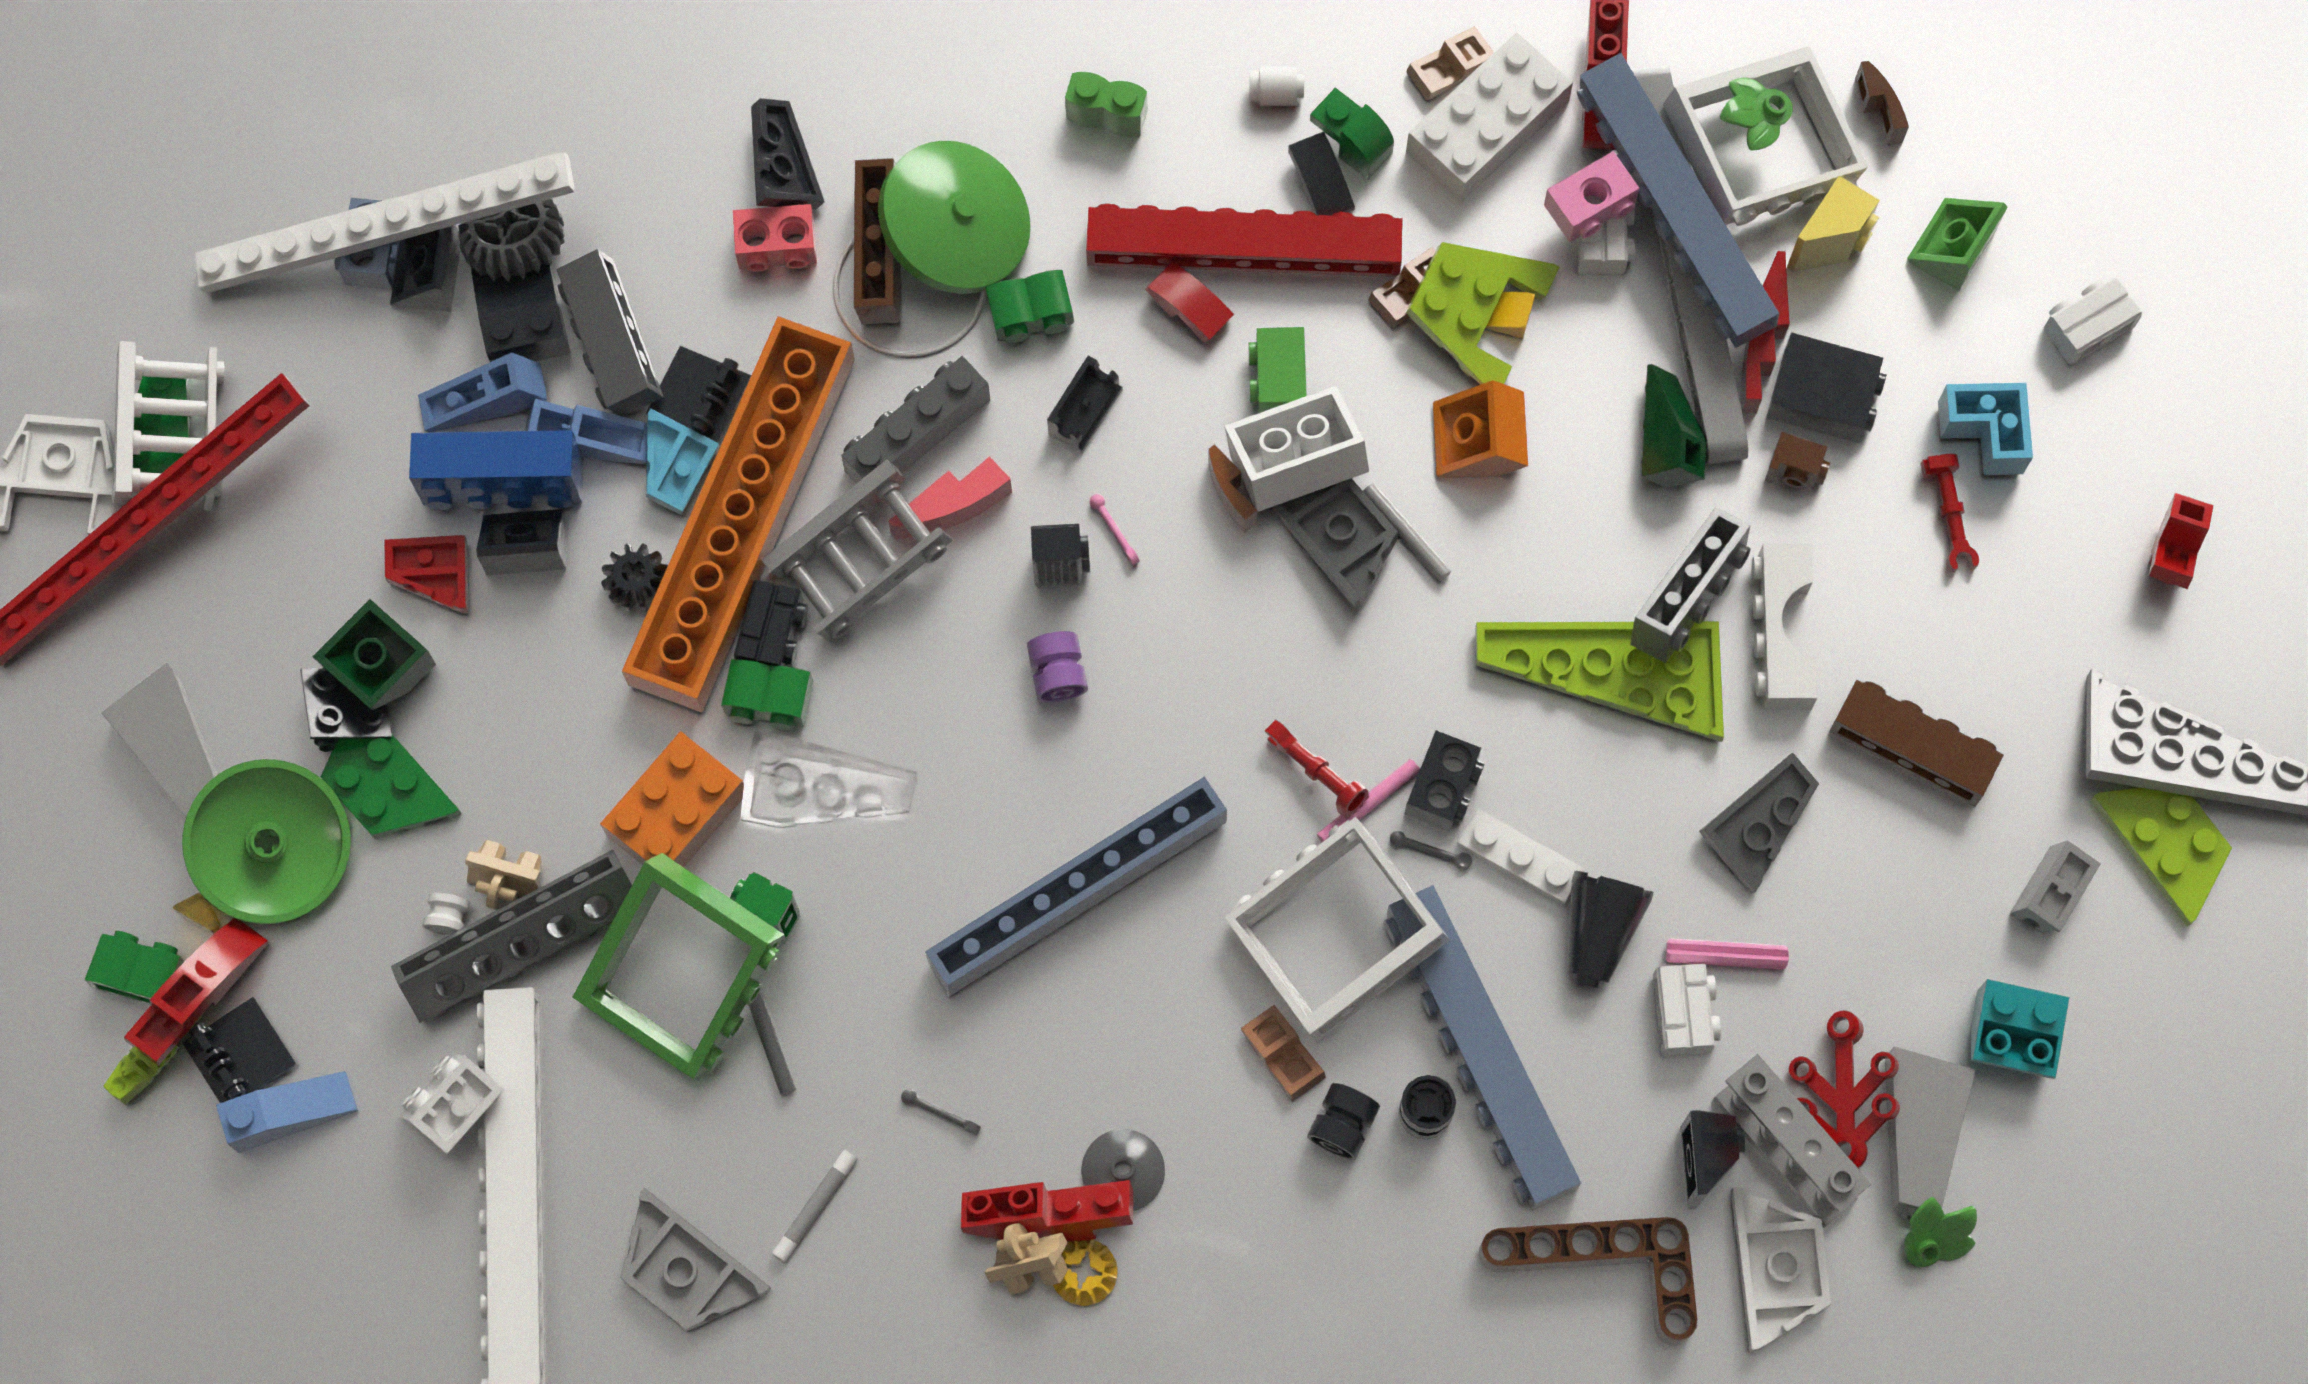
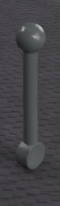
M1394 831L1390 835L1392 845L1398 847L1405 845L1455 862L1460 870H1467L1472 864V857L1468 853L1463 852L1456 855L1407 838L1401 831Z
M906 1089L901 1094V1100L905 1105L915 1104L962 1127L974 1135H978L981 1129L976 1123L965 1120L917 1097V1093L912 1089Z

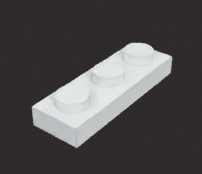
M1477 808L1457 842V847L1563 907L1571 895V881L1574 871L1584 872L1585 870L1580 865Z

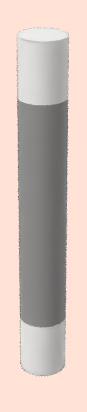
M845 1149L772 1251V1255L784 1263L787 1261L857 1161L853 1154Z

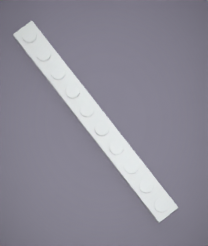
M565 151L553 153L196 252L195 262L198 287L206 294L574 193L570 158Z

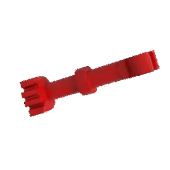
M1957 454L1928 456L1927 459L1922 460L1920 465L1923 478L1937 477L1943 504L1939 507L1941 518H1946L1950 538V554L1946 559L1947 569L1950 573H1954L1958 569L1956 561L1958 556H1964L1968 559L1970 570L1976 569L1979 564V555L1975 549L1969 546V542L1966 540L1961 516L1965 513L1963 502L1958 501L1953 473L1960 468Z
M1278 720L1273 721L1264 730L1269 735L1267 741L1273 747L1284 754H1288L1305 768V774L1311 780L1316 781L1318 779L1337 795V812L1346 820L1352 813L1355 814L1357 809L1363 806V802L1369 798L1368 790L1358 781L1347 784L1328 768V761L1322 756L1315 757Z

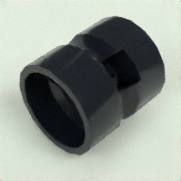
M1420 1076L1408 1083L1403 1091L1398 1112L1400 1123L1405 1131L1415 1138L1424 1140L1437 1138L1443 1134L1450 1125L1455 1112L1456 1098L1454 1091L1448 1082L1437 1076Z
M1332 1083L1322 1103L1326 1112L1316 1116L1307 1138L1332 1154L1345 1159L1356 1160L1365 1141L1361 1131L1362 1129L1371 1128L1380 1105L1371 1097L1354 1088L1339 1083Z

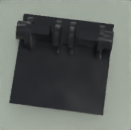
M680 346L660 384L664 397L651 403L646 415H648L651 408L719 443L748 385L751 375L738 370L739 364L730 358H725L723 363Z
M300 669L310 739H314V744L319 746L320 751L329 752L334 750L335 744L339 739L392 738L387 704L375 710H370L326 669Z
M254 997L207 1027L203 1023L193 1026L189 1030L191 1037L182 1042L220 1103L257 1091L297 1065Z

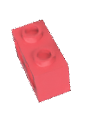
M811 204L733 210L735 255L739 269L746 268L748 271L759 272L767 270L771 266L785 265L788 268L798 269L806 267L809 263H817L815 221ZM793 234L804 236L798 243L786 241ZM754 237L765 239L761 245H747V242Z

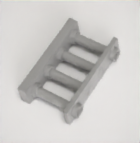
M885 460L762 559L769 571L777 577L783 579L785 576H792L823 617V620L816 624L813 629L826 640L832 637L833 639L839 638L848 632L855 618L924 563H932L942 557L947 551L946 546L953 541L940 527L930 533L898 492L900 490L899 485L906 478L889 460ZM879 501L887 502L918 543L900 558L897 557L867 517L869 514L868 510ZM848 526L857 529L886 567L883 572L868 584L836 543L838 539L836 535ZM816 551H823L855 593L838 608H835L805 568V560Z
M1759 1054L1755 1055L1726 1079L1725 1083L1728 1086L1714 1097L1713 1101L1726 1115L1736 1116L1737 1128H1743L1746 1139L1810 1213L1822 1220L1823 1228L1856 1202L1857 1197L1872 1185Z

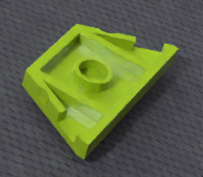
M2141 787L2100 792L2094 795L2090 801L2187 927L2197 919L2232 850L2231 845L2193 796Z

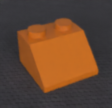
M1492 380L1433 402L1437 477H1498L1528 466L1524 391Z

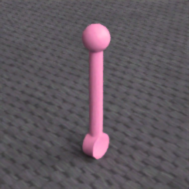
M1099 494L1093 495L1089 501L1090 506L1099 511L1124 550L1130 564L1133 566L1140 562L1136 552L1130 547L1105 508L1104 497Z

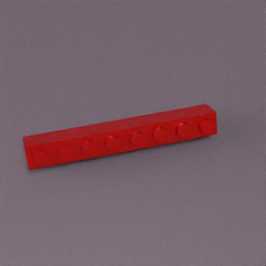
M1106 203L1100 204L1097 207H1088L1087 266L1165 269L1173 262L1181 268L1189 270L1395 277L1400 274L1402 263L1403 218H1394L1392 215L1385 213L1374 214L1371 217H1357L1348 212H1337L1332 214V216L1316 215L1311 211L1277 214L1269 209L1256 210L1254 213L1237 212L1232 208L1198 211V209L1189 206L1178 207L1175 210H1163L1153 205H1141L1135 209L1120 208L1118 205Z

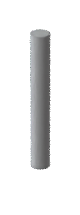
M1373 483L1368 485L1363 492L1397 530L1398 536L1439 582L1444 580L1451 573V570Z

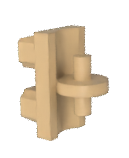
M486 840L478 852L469 851L465 859V864L468 865L467 883L476 885L475 892L487 895L486 906L496 910L502 899L514 902L517 897L521 898L541 887L542 860L540 855L528 851L521 852L515 864L504 860L506 857V848L500 843Z
M1020 1223L1009 1225L1005 1229L1004 1239L997 1241L994 1266L987 1268L984 1273L990 1283L1002 1280L1011 1295L1024 1292L1030 1288L1034 1281L1032 1272H1037L1046 1286L1060 1283L1068 1271L1061 1255L1067 1245V1241L1063 1233L1038 1238L1036 1232L1028 1233Z

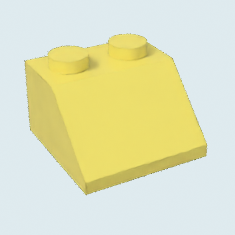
M1838 176L1798 236L1787 268L1795 272L1848 261L1854 250L1861 253L1872 237V230L1880 218L1874 214L1880 200Z

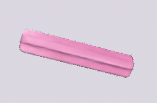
M1669 939L1666 943L1665 957L1669 963L1783 970L1788 965L1789 951L1788 947L1782 945Z

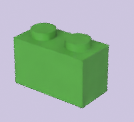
M1304 327L1257 328L1256 342L1248 343L1249 366H1257V379H1250V403H1258V413L1307 396Z

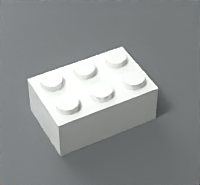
M1337 386L1224 426L1230 457L1234 465L1241 471V480L1257 512L1369 472L1365 441Z

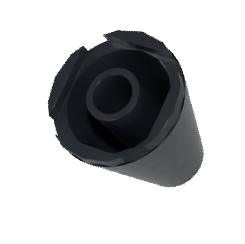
M1574 871L1571 881L1568 972L1576 974L1575 983L1597 989L1599 988L1600 981L1609 983L1652 901L1653 891L1644 890L1642 887L1600 876L1596 879L1589 877L1587 872Z

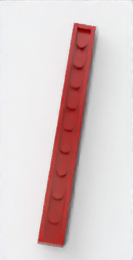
M283 373L274 378L0 609V666L310 406Z

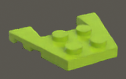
M1442 242L1437 247L1406 314L1440 349L1444 347L1459 363L1458 367L1467 376L1471 375L1480 385L1492 380L1504 384L1512 366L1478 348L1477 344L1507 282L1524 292L1535 294V298L1542 300L1546 297L1560 266L1553 263Z

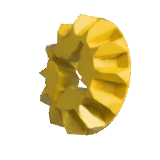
M1096 1240L1068 1242L1061 1254L1066 1266L1073 1267V1265L1080 1266L1087 1254L1089 1255L1090 1268L1095 1270L1096 1273L1102 1274V1276H1087L1085 1282L1082 1283V1288L1079 1289L1077 1273L1068 1269L1063 1280L1060 1283L1053 1284V1287L1061 1298L1071 1304L1079 1306L1096 1304L1105 1299L1116 1284L1118 1273L1116 1260L1109 1248Z

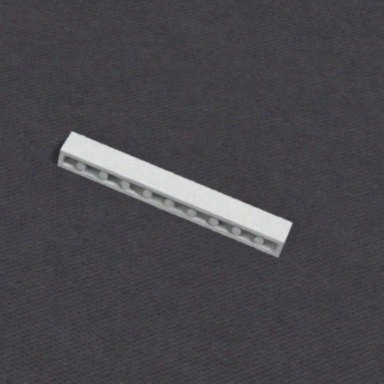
M534 987L484 990V1003L477 1004L478 1027L484 1028V1043L478 1044L477 1048L478 1066L480 1069L485 1068V1073L504 1090L486 1109L485 1126H479L478 1130L480 1151L486 1152V1167L479 1168L480 1192H486V1209H480L479 1226L481 1234H486L487 1250L480 1252L481 1276H487V1293H481L480 1311L482 1319L487 1318L488 1335L481 1336L482 1361H488V1378H482L481 1384H546L540 996Z

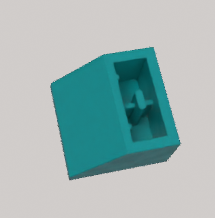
M1986 979L1977 990L1970 1029L1971 1061L2055 1079L2070 997Z

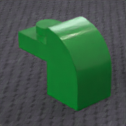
M1336 87L1310 114V121L1339 143L1338 157L1367 180L1393 153L1394 138L1382 118L1367 104L1360 107Z

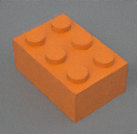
M680 731L603 819L600 825L609 839L642 865L645 861L663 853L682 867H685L748 793L741 778Z

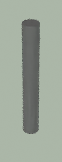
M760 991L756 999L748 1006L780 1095H787L794 1092L796 1088Z

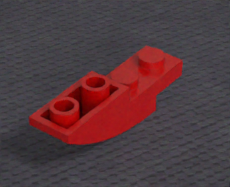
M1590 0L1584 72L1622 53L1627 61L1629 0ZM1582 106V148L1616 150L1612 143L1605 144L1596 127V123L1599 121L1593 111L1586 112Z
M233 918L203 943L149 1000L151 1006L124 1036L125 1041L159 1066L211 1004L217 1005L268 945V940L241 920Z
M1130 1180L1047 1191L1044 1182L964 1192L962 1193L961 1230L966 1234L1003 1240L1006 1227L1020 1223L1028 1233L1036 1232L1038 1238L1063 1233L1067 1242L1096 1239V1229L1133 1225V1187Z

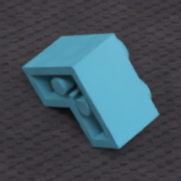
M2027 383L1946 384L1938 400L1941 439L1981 438L1984 475L2024 474L2033 459Z

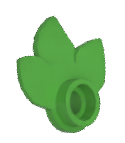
M1743 77L1730 81L1728 85L1734 97L1722 109L1719 116L1720 119L1733 125L1748 128L1747 145L1749 150H1761L1771 146L1779 138L1780 126L1785 124L1792 115L1793 105L1790 98L1778 89H1766L1757 80ZM1770 103H1772V104H1774L1775 106H1777V108H1778L1779 110H1776V109L1772 108V107L1770 106Z
M1934 1197L1926 1200L1909 1221L1911 1231L1907 1234L1904 1241V1253L1908 1261L1917 1267H1927L1939 1260L1952 1261L1966 1255L1976 1244L1973 1238L1969 1236L1977 1222V1211L1974 1206L1944 1214L1940 1204Z

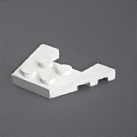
M25 414L2 456L4 461L0 467V531H8L14 495L16 492L93 498L87 530L89 535L122 507V505H113L114 456L108 425L104 420Z

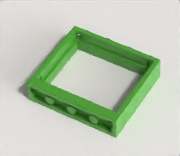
M661 853L644 862L572 998L694 1080L706 1071L713 1072L716 1064L723 1059L725 1052L721 1048L726 1039H731L741 1027L744 1018L740 1014L745 1005H750L761 991L762 984L758 981L764 970L769 971L778 960V957H776L779 952L777 947L784 934ZM662 887L752 947L696 1050L607 990Z

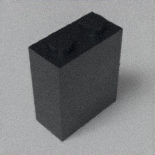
M1791 332L1784 350L1766 418L1859 443L1864 430L1871 432L1874 425L1877 409L1872 408L1871 404L1874 395L1881 396L1887 373L1880 372L1884 358Z

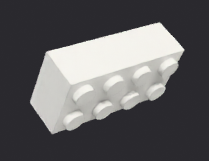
M1516 32L1408 132L1406 152L1462 202L1569 102L1573 81Z

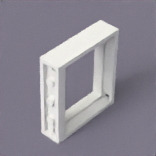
M1810 46L1675 86L1663 103L1699 182L1725 225L1733 222L1737 226L1744 225L1754 220L1759 214L1768 211L1770 215L1779 214L1796 202L1803 201V204L1813 203L1821 199L1825 193H1828L1838 176L1857 186L1856 181L1868 168ZM1746 77L1757 80L1765 88L1793 80L1836 170L1737 201L1694 110L1733 98L1734 95L1728 83L1737 78Z
M1356 817L1351 821L1347 820L1339 827L1335 825L1329 831L1330 837L1318 846L1313 844L1302 850L1297 855V862L1286 871L1281 869L1271 874L1263 882L1265 887L1252 897L1251 895H1245L1238 900L1239 904L1231 909V913L1224 917L1308 1033L1318 1041L1450 941L1449 937L1366 827ZM1361 843L1424 927L1312 1012L1251 929V926Z

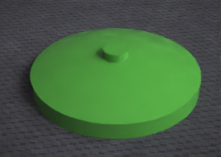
M934 141L922 144L906 153L893 166L881 187L878 216L886 244L906 271L930 287L957 294H969L986 290L987 286L1001 282L1020 263L1025 254L1030 238V215L1024 194L1015 178L1003 164L975 146L957 141Z
M276 759L243 762L222 771L211 779L192 802L182 833V851L185 867L199 893L222 913L237 920L255 924H276L291 921L319 906L330 896L340 882L349 860L351 845L347 815L339 798L328 784L302 766Z

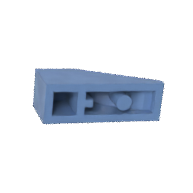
M510 353L419 394L418 398L424 431L430 433L516 414L529 408L535 399L547 400L541 363Z
M345 1071L257 1090L216 1104L227 1144L238 1153L358 1111Z

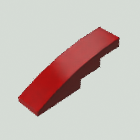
M1777 251L1763 283L1765 291L1779 312L1778 324L1773 329L1748 341L1745 346L1741 373L1742 413H1757L1762 401L1761 376H1771L1776 363L1775 339H1784L1790 325L1785 251Z

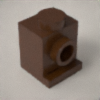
M1781 432L1764 481L1772 483L1774 477H1778L1785 484L1795 488H1804L1805 486L1813 488L1815 483L1823 485L1830 466V462L1823 460L1827 446Z

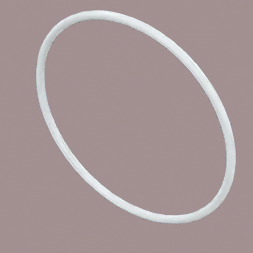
M854 238L846 246L839 258L833 279V296L837 312L846 328L854 337L869 348L886 355L906 358L921 357L940 352L952 346L970 331L979 318L985 304L987 292L983 290L981 291L977 309L968 324L956 336L939 346L912 352L887 349L863 337L847 319L840 302V273L846 257L854 247Z

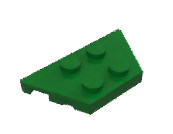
M393 734L391 739H339L320 776L374 839L393 835L400 829L411 830L423 827L426 822L445 817L449 819L456 818L461 814L457 806Z

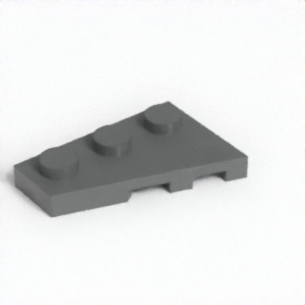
M1791 753L1699 830L1701 835L1751 894L1757 891L1763 881V876L1777 857L1783 842L1792 827L1797 823L1819 783L1796 755Z

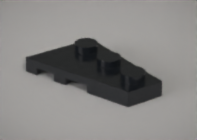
M759 98L751 106L756 206L779 207L811 204L812 210H816L825 201L790 101Z

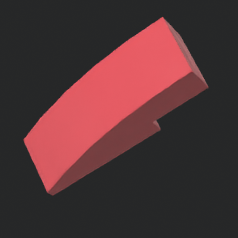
M989 456L961 481H958L950 471H947L908 505L930 533L938 527L945 530L972 519L1011 494V479ZM897 515L888 521L890 533L896 540L913 537Z

